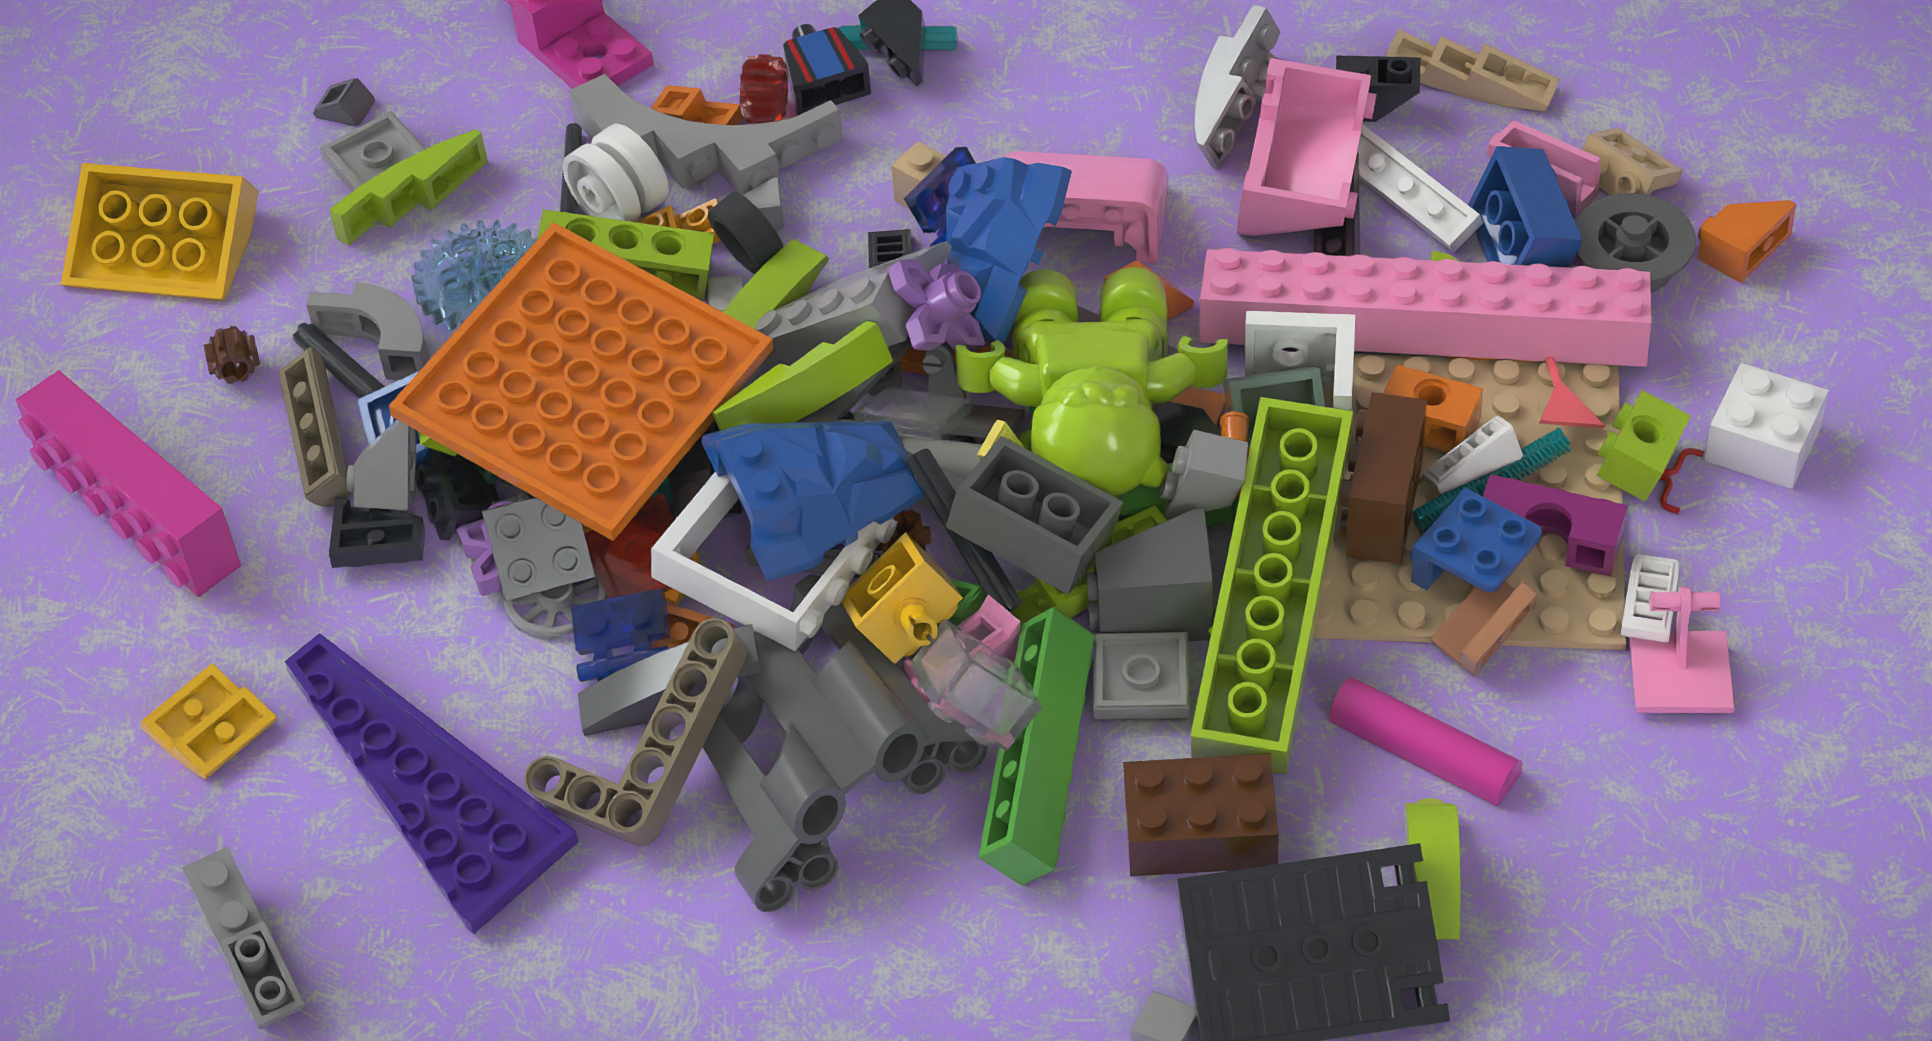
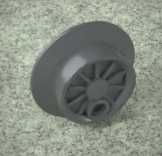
M1637 193L1607 196L1585 207L1575 220L1583 240L1581 248L1576 255L1585 266L1593 269L1620 270L1631 268L1637 271L1650 272L1651 293L1661 289L1669 282L1672 276L1685 268L1695 251L1696 236L1689 219L1677 207L1657 197Z

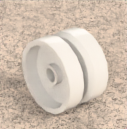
M614 123L593 137L591 144L586 143L564 157L562 165L564 179L572 196L588 216L636 222L639 220L640 213L653 210L667 199L669 193L668 180L660 161L649 145L637 133L625 125Z

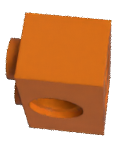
M1396 365L1383 394L1427 400L1424 446L1444 452H1450L1474 433L1481 419L1483 388L1426 373L1422 370Z

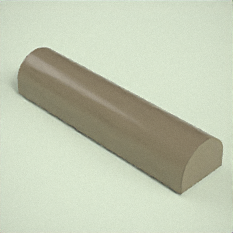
M309 347L280 369L279 376L305 499L319 506H334L335 498H348L351 492L347 491L348 467L324 359L319 352Z

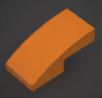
M667 85L651 106V109L669 116L706 124L740 125L745 118L740 104L706 101L701 88Z

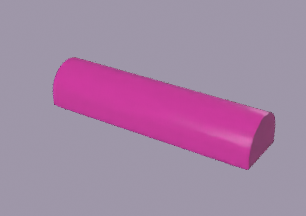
M1354 677L1348 678L1342 684L1333 700L1329 722L1497 807L1522 773L1523 763L1521 760Z

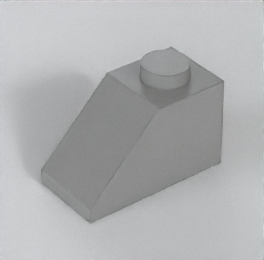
M396 420L361 452L354 465H349L347 471V491L354 492V507L395 510L409 509L416 497V430Z

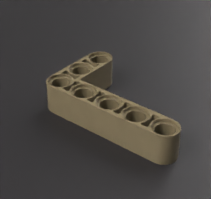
M706 619L697 626L618 784L555 757L543 756L532 761L526 769L524 783L528 792L550 810L627 843L643 846L653 842L661 833L745 662L747 648L743 639L723 619ZM727 638L728 642L725 648L719 653L712 654L711 651L715 643ZM707 681L706 688L702 693L697 696H690L692 688L697 683ZM679 724L686 725L681 736L669 740L670 733L674 727ZM658 767H664L661 778L654 783H648L651 772ZM560 775L558 785L553 790L545 792L547 782L554 776ZM601 792L598 804L591 809H586V803L590 796ZM637 810H642L643 813L639 822L634 826L627 827L629 816Z

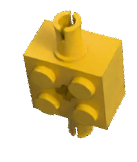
M905 532L847 589L841 602L855 627L886 657L896 664L903 656L908 657L915 653L920 646L929 645L931 642L927 635L930 634L934 639L937 637V623L942 624L950 619L957 610L958 602L963 597L944 569Z

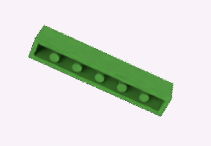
M1055 607L1021 625L978 857L1021 886L1055 870L1058 862V849L1062 825L1066 817L1065 807L1069 785L1072 780L1075 748L1079 740L1078 731L1082 707L1086 699L1087 677L1092 663L1091 654L1095 635Z

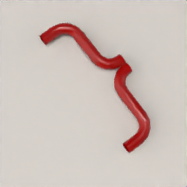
M1696 448L1684 449L1679 454L1674 467L1664 470L1660 477V480L1666 483L1660 497V504L1664 510L1679 514V507L1667 503L1668 496L1673 487L1672 479L1669 476L1679 472L1687 455L1703 458V450Z

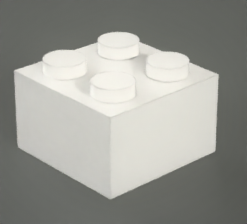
M1740 363L1710 424L1705 461L1793 489L1822 427L1829 390Z

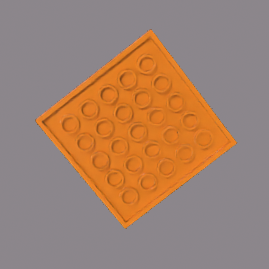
M553 222L389 404L391 416L614 541L715 420L712 412L735 396L773 351V339Z

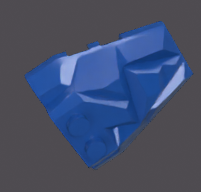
M1002 157L958 167L950 180L948 187L950 196L946 207L947 242L952 248L947 256V264L958 265L962 271L971 274L980 287L981 298L976 303L975 309L969 314L979 323L985 341L984 346H990L996 340L1002 343L1006 341L1027 293L1025 287L1019 284L1022 275L1027 270L1029 261L1039 265L1044 251L1035 248L1043 227L1045 223L1056 226L1062 213L1072 171L1065 167L1044 163L1028 165L1014 158Z
M891 421L743 424L702 436V445L717 476L729 475L751 522L750 546L767 582L814 568L823 562V553L840 542L847 547L858 540V531L873 521L881 525L925 497V494L906 465L909 455Z

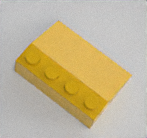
M82 163L61 285L74 288L225 301L252 233L259 190L243 176Z

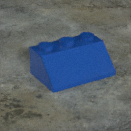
M1497 146L1468 203L1469 207L1480 214L1484 222L1475 233L1487 262L1495 261L1508 265L1527 266L1544 264L1548 267L1568 268L1575 254L1581 248L1582 235L1576 226L1568 201L1564 198L1556 179L1555 171L1551 167L1544 149Z

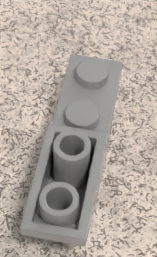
M1252 5L1234 38L1220 35L1204 68L1195 106V134L1197 145L1212 168H1220L1226 155L1232 150L1235 140L1246 120L1251 117L1257 101L1249 87L1257 79L1261 66L1270 50L1275 47L1278 36L1281 33L1267 7Z
M225 847L183 866L184 875L200 906L209 930L258 1028L261 1029L306 1008L229 848Z

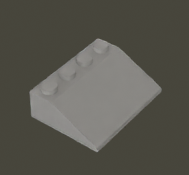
M945 241L832 281L776 310L765 313L758 320L755 328L757 331L773 339V351L763 363L770 370L779 363L790 366L822 342L834 345L865 321L878 323L887 347L906 341L909 335L906 323L913 314L914 308L895 293L888 268L900 260L918 261L929 274L930 270L945 262L952 246Z

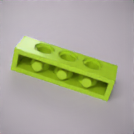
M543 209L537 240L554 222L689 295L705 300L714 233Z

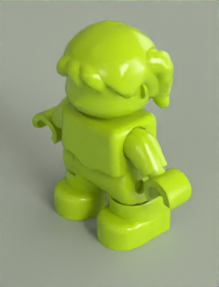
M1136 267L1120 269L1107 278L1100 292V322H1078L1076 289L1067 276L1058 271L1047 269L1031 271L1024 275L1019 284L1025 287L1027 293L1011 327L1012 358L1005 357L1004 344L999 340L991 343V352L984 353L969 351L966 345H956V381L958 386L963 390L973 393H987L996 390L1017 405L1036 407L1032 418V453L1113 497L1122 495L1140 484L1145 487L1154 488L1161 486L1166 480V472L1171 469L1160 456L1161 428L1158 416L1152 411L1151 404L1172 401L1189 386L1210 388L1222 384L1227 378L1228 339H1219L1212 347L1197 348L1192 347L1191 338L1183 336L1178 343V353L1168 356L1166 292L1164 284L1159 277L1147 269Z

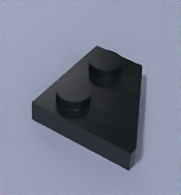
M335 498L329 547V558L332 568L423 560L425 542L423 517L404 512L394 513L389 509L370 508L369 512L351 508L350 500L347 498Z

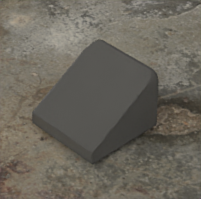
M353 78L330 85L315 107L313 114L316 118L357 126L361 124L375 102V98L359 78Z

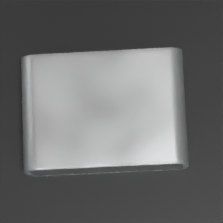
M742 275L708 278L709 305L723 312L737 293L744 287Z

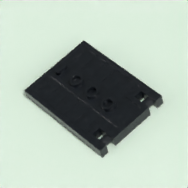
M1417 843L1176 879L1175 887L1199 1040L1323 1041L1449 1022L1448 1004H1438L1435 985L1444 983L1427 881L1417 882L1414 865L1423 861L1421 844ZM1394 867L1397 881L1396 886L1384 887L1381 868ZM1414 988L1418 1008L1404 1010L1401 990Z

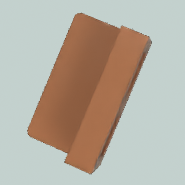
M1504 582L1497 591L1492 593L1475 587L1432 636V643L1472 676H1475L1535 608L1537 593L1524 582L1516 589L1507 582Z

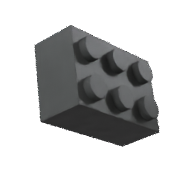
M1001 436L957 488L946 528L1069 595L1095 561V552L1104 549L1110 541L1123 501Z

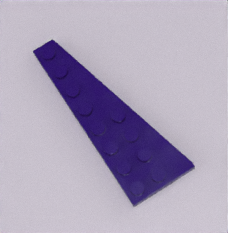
M322 634L316 635L285 661L289 675L471 933L475 934L578 843L577 833L573 828Z

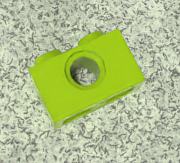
M1642 390L1633 406L1625 402L1615 418L1612 426L1617 428L1619 432L1616 434L1610 431L1597 454L1604 458V461L1596 476L1646 502L1662 476L1691 415Z

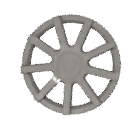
M592 563L595 578L576 586L570 583L507 601L504 598L506 612L518 630L522 629L527 633L542 636L543 640H551V637L564 636L574 632L580 634L585 631L584 627L594 621L606 608L607 584L603 573ZM599 588L597 600L577 597L579 594ZM537 604L536 607L522 616L514 608V605ZM575 606L589 609L590 611L578 619L570 607ZM548 612L544 627L530 623L542 613ZM557 614H564L570 624L554 627Z

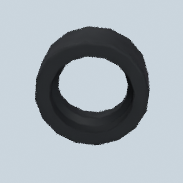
M731 192L708 211V220L718 238L736 260L753 274H756L766 262L784 247L780 237L767 218L750 200L739 192Z

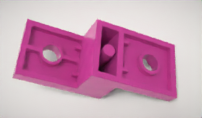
M505 0L511 5L518 42L571 89L603 74H606L619 86L654 65L652 53L604 12L602 0ZM595 55H603L604 57L601 58V59H598V58H595V57H592V56H595Z

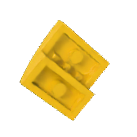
M211 663L141 720V727L165 751L192 772L206 780L277 721V716L248 688L243 686L239 689L219 668Z

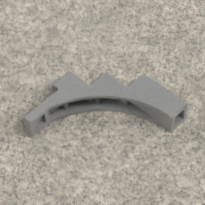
M606 74L569 90L575 121L591 140L595 135L614 123L627 126L649 145L661 164L683 189L717 172H720L733 189L742 195L772 178L778 177V183L780 184L779 170L843 140L840 109L831 100L789 119L750 125H719L688 121L653 110L623 92Z

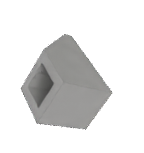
M1193 430L1186 446H1178L1173 460L1172 471L1166 472V480L1160 487V498L1166 499L1164 517L1172 519L1197 508H1204V512L1231 506L1245 479L1248 442Z

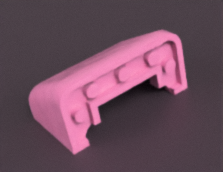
M1270 58L1252 156L1242 189L1237 234L1256 237L1343 226L1345 217L1353 219L1358 193L1350 192L1363 118L1372 119L1377 94L1368 93L1371 75Z
M1025 151L1010 152L1004 156L1014 158L1028 165L1044 163L1065 167L1072 171L1059 220L1056 226L1045 223L1044 227L1114 231V246H1123L1124 242H1126L1136 250V260L1144 263H1158L1168 195V173L1161 163L1146 158Z

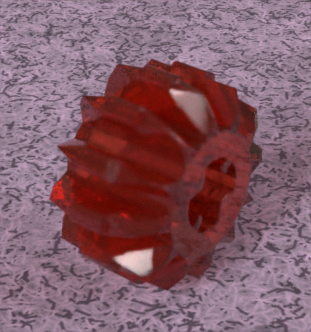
M759 54L758 56H748L743 63L742 74L740 75L739 103L741 104V114L747 123L775 122L782 120L786 115L789 77L787 76L788 67L782 57Z

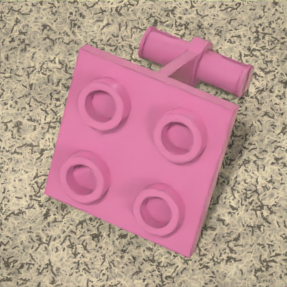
M1679 587L1678 592L1650 591V612L1677 611L1675 631H1670L1669 642L1629 637L1636 713H1734L1726 631H1688L1691 611L1719 612V591L1691 592L1690 587Z

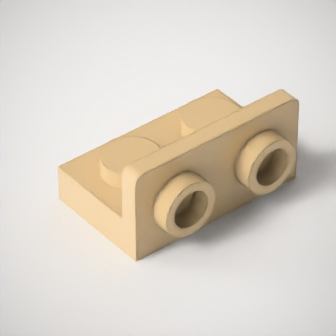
M1619 127L1590 133L1583 147V151L1601 158L1599 188L1609 195L1637 193L1650 196L1652 191L1677 185L1683 171Z

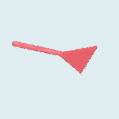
M1547 357L1546 363L1554 389L1539 424L1604 429L1605 425L1562 382L1554 357Z

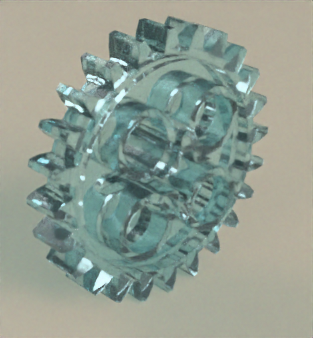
M479 220L476 229L472 230L465 223L461 224V233L457 235L450 230H446L447 240L444 242L432 239L433 251H420L422 261L414 262L416 274L411 276L417 305H421L423 315H432L435 325L446 321L447 329L450 332L459 324L461 325L537 241V238L532 239L531 230L526 229L518 233L516 223H512L504 230L501 227L500 220H496L491 228H485L483 220Z

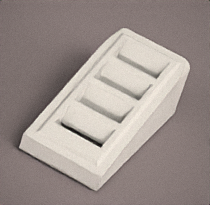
M1498 415L1482 425L1424 471L1422 475L1426 483L1437 492L1443 494L1520 460L1523 454L1512 425Z
M1641 554L1633 556L1621 635L1669 642L1673 611L1650 612L1649 595L1650 591L1676 592L1680 568L1678 560ZM1634 615H1636V616H1643V617H1650V618H1656V619L1635 617Z

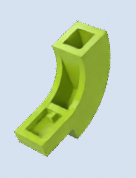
M1434 798L1421 799L1416 803H1405L1406 845L1421 844L1423 861L1414 865L1417 882L1427 881L1436 939L1460 940V841L1457 805L1445 803Z

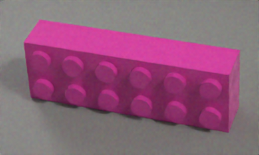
M60 370L16 399L22 416L18 420L19 425L26 436L32 441L33 447L30 449V453L39 467L45 471L49 468L54 471L59 482L69 493L72 494L77 491L94 515L99 517L103 514L108 518L114 531L124 540L131 538L148 562L153 564L157 561L162 565L169 579L177 587L180 588L185 585L197 597H200L241 566L222 507Z

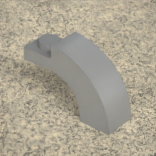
M356 282L352 295L310 292L306 307L311 324H314L325 335L362 337L379 345L378 353L385 378L403 379L420 371L429 361L419 318L413 308L396 293L376 285Z

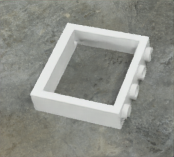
M715 472L651 548L652 578L745 626L752 624L754 630L796 651L806 637L812 638L818 632L823 622L824 614L829 607L840 604L856 573L861 575L865 572L871 562L873 551L879 543L885 544L890 540L896 529L897 521L894 520V517L881 525L873 521L859 530L858 540L844 547L795 611L791 612L690 560V557L739 499L729 475L718 477Z

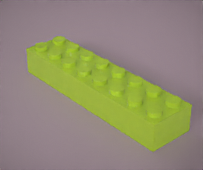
M1260 397L1245 469V479L1241 488L1190 734L1192 758L1270 754L1272 772L1287 775L1338 515L1342 485L1351 448L1353 411Z

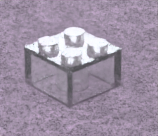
M944 619L938 627L937 637L935 639L930 637L929 641L931 643L923 646L910 662L919 679L916 685L928 696L930 700L928 704L929 709L940 719L947 723H951L955 719L965 725V731L980 744L988 746L992 742L1007 751L1042 706L1017 664Z

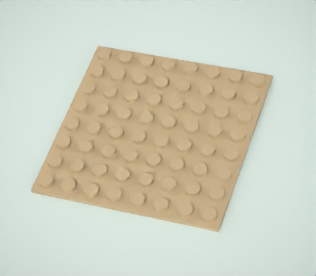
M1354 354L1352 392L1353 436L1351 446L1352 444L1357 445L1358 440H1361L1360 437H1356L1359 410H1368L1372 392L1383 394L1396 365H1401L1483 388L1481 419L1476 430L1499 415L1512 425L1520 449L1556 428H1561L1563 434L1571 442L1569 445L1571 451L1565 455L1562 454V457H1558L1557 460L1553 459V462H1549L1548 465L1544 464L1543 468L1535 469V472H1531V475L1528 476L1526 474L1525 478L1521 476L1522 480L1520 481L1553 489H1563L1567 492L1593 498L1608 499L1622 504V489L1596 476L1604 461V458L1597 455L1610 431L1616 434L1619 432L1617 428L1612 426L1620 411L1618 365L1556 362L1562 382L1605 425L1604 429L1539 424L1554 389L1546 361L1524 362L1510 359L1495 361L1469 360L1466 358L1446 359L1444 356ZM1323 388L1325 407L1333 408L1334 388ZM1424 446V459L1413 510L1441 495V493L1425 482L1422 473L1448 452ZM1347 463L1345 479L1349 480L1350 475L1354 474V472H1348ZM1339 504L1314 638L1432 643V636L1476 586L1446 570L1442 572L1428 590L1411 582L1412 561H1410L1409 555L1417 539L1423 536L1419 527H1416L1414 524L1413 514L1402 565L1346 557L1347 538L1339 537V527L1343 509L1348 510V508L1340 507ZM1542 532L1540 541L1505 581L1514 589L1524 582L1537 593L1535 608L1502 646L1626 650V636L1621 635L1625 609L1623 540L1612 576L1610 577L1565 566L1567 543L1558 535Z

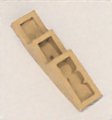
M1400 29L1397 30L1385 57H1421V84L1461 97L1506 107L1546 112L1560 80L1485 43L1478 54L1443 36L1440 37L1437 45L1434 46Z

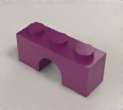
M1490 474L1483 497L1535 523L1541 528V533L1546 532L1560 536L1568 545L1565 566L1612 576L1624 537L1628 505Z

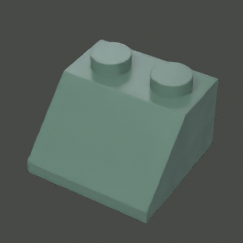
M1313 366L1230 378L1223 382L1227 412L1238 411L1249 417L1248 446L1251 445L1260 397L1325 407L1320 368Z

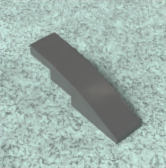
M753 625L735 628L734 630L743 639L747 648L746 659L737 678L762 672ZM725 638L716 642L711 653L714 654L722 651L727 645L728 639ZM688 642L654 654L616 671L579 692L578 701L584 736L650 721ZM707 681L697 683L692 688L690 696L693 697L702 693L706 688Z

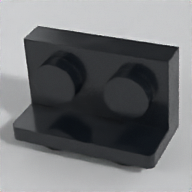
M429 448L423 464L419 465L416 470V487L424 496L428 507V519L430 523L434 524L440 540H450L457 523H472L484 519L482 511L492 506L493 501H500L489 471L459 454L452 456Z

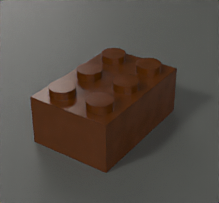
M1372 392L1368 410H1359L1356 437H1360L1361 440H1358L1357 445L1352 444L1348 462V472H1354V474L1350 475L1349 480L1344 479L1340 498V507L1348 508V510L1343 509L1339 527V537L1347 538L1346 557L1402 565L1412 517L1411 511H1413L1424 459L1427 400Z
M1270 754L1123 762L1130 876L1234 871L1278 864L1279 834Z

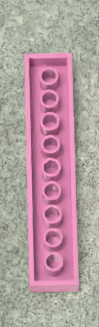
M1233 248L1207 249L1200 294L1199 343H1216L1219 339H1228V344L1245 345L1246 311L1356 315L1354 351L1546 361V358L1551 356L1554 357L1556 362L1647 367L1651 331L1650 272L1637 271L1631 268L1606 270L1593 269L1587 266L1567 268L1548 267L1544 264H1532L1529 266L1508 265L1495 261L1469 263L1458 262L1452 259L1430 261L1414 260L1409 257L1391 259L1371 258L1366 255L1332 256L1318 252L1293 254L1281 253L1275 250L1254 252L1237 251Z

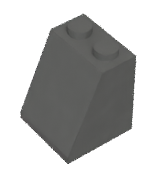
M1204 508L1188 511L1095 552L1096 572H1087L1088 600L1092 601L1088 602L1090 630L1099 629V633L1188 632V642L1210 640L1211 635L1208 632V628L1213 626V579Z

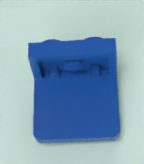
M1465 487L1454 501L1441 512L1439 518L1425 534L1419 537L1413 545L1409 555V559L1412 561L1411 582L1428 590L1442 572L1446 570L1485 592H1495L1540 541L1541 528L1535 523Z

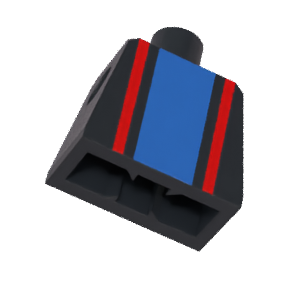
M802 24L794 29L792 39L787 40L783 44L786 72L797 116L830 100L835 105L871 95L868 63L839 28L831 27L816 32L812 25Z

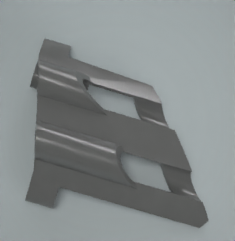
M809 574L794 586L795 594L790 609L791 612L795 611L821 576ZM842 602L837 606L831 605L824 614L821 627L840 651L818 675L803 657L814 636L812 638L806 637L797 650L793 651L755 631L762 672L738 677V683L731 700L721 709L703 745V749L755 837L737 861L735 876L757 909L762 912H774L786 906L795 893V886L798 884L805 889L815 890L826 886L836 876L838 861L831 852L827 837L837 828L843 818L846 808L845 795L862 780L875 772L880 780L895 782L901 779L910 792L925 794L938 787L945 776L946 768L951 767L959 773L971 771L982 763L988 751L987 743L962 712L952 709H933L930 707L898 665L886 657L855 627ZM763 702L786 731L781 752L767 775L762 772L742 744L756 727Z

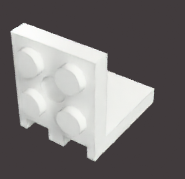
M1246 311L1245 376L1308 366L1320 368L1322 388H1334L1333 408L1352 411L1356 315ZM1293 347L1299 349V351L1287 352L1282 349Z

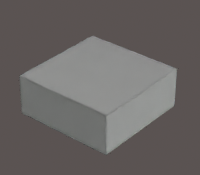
M1152 991L1131 1029V1040L1188 1041L1197 1025L1194 1006Z

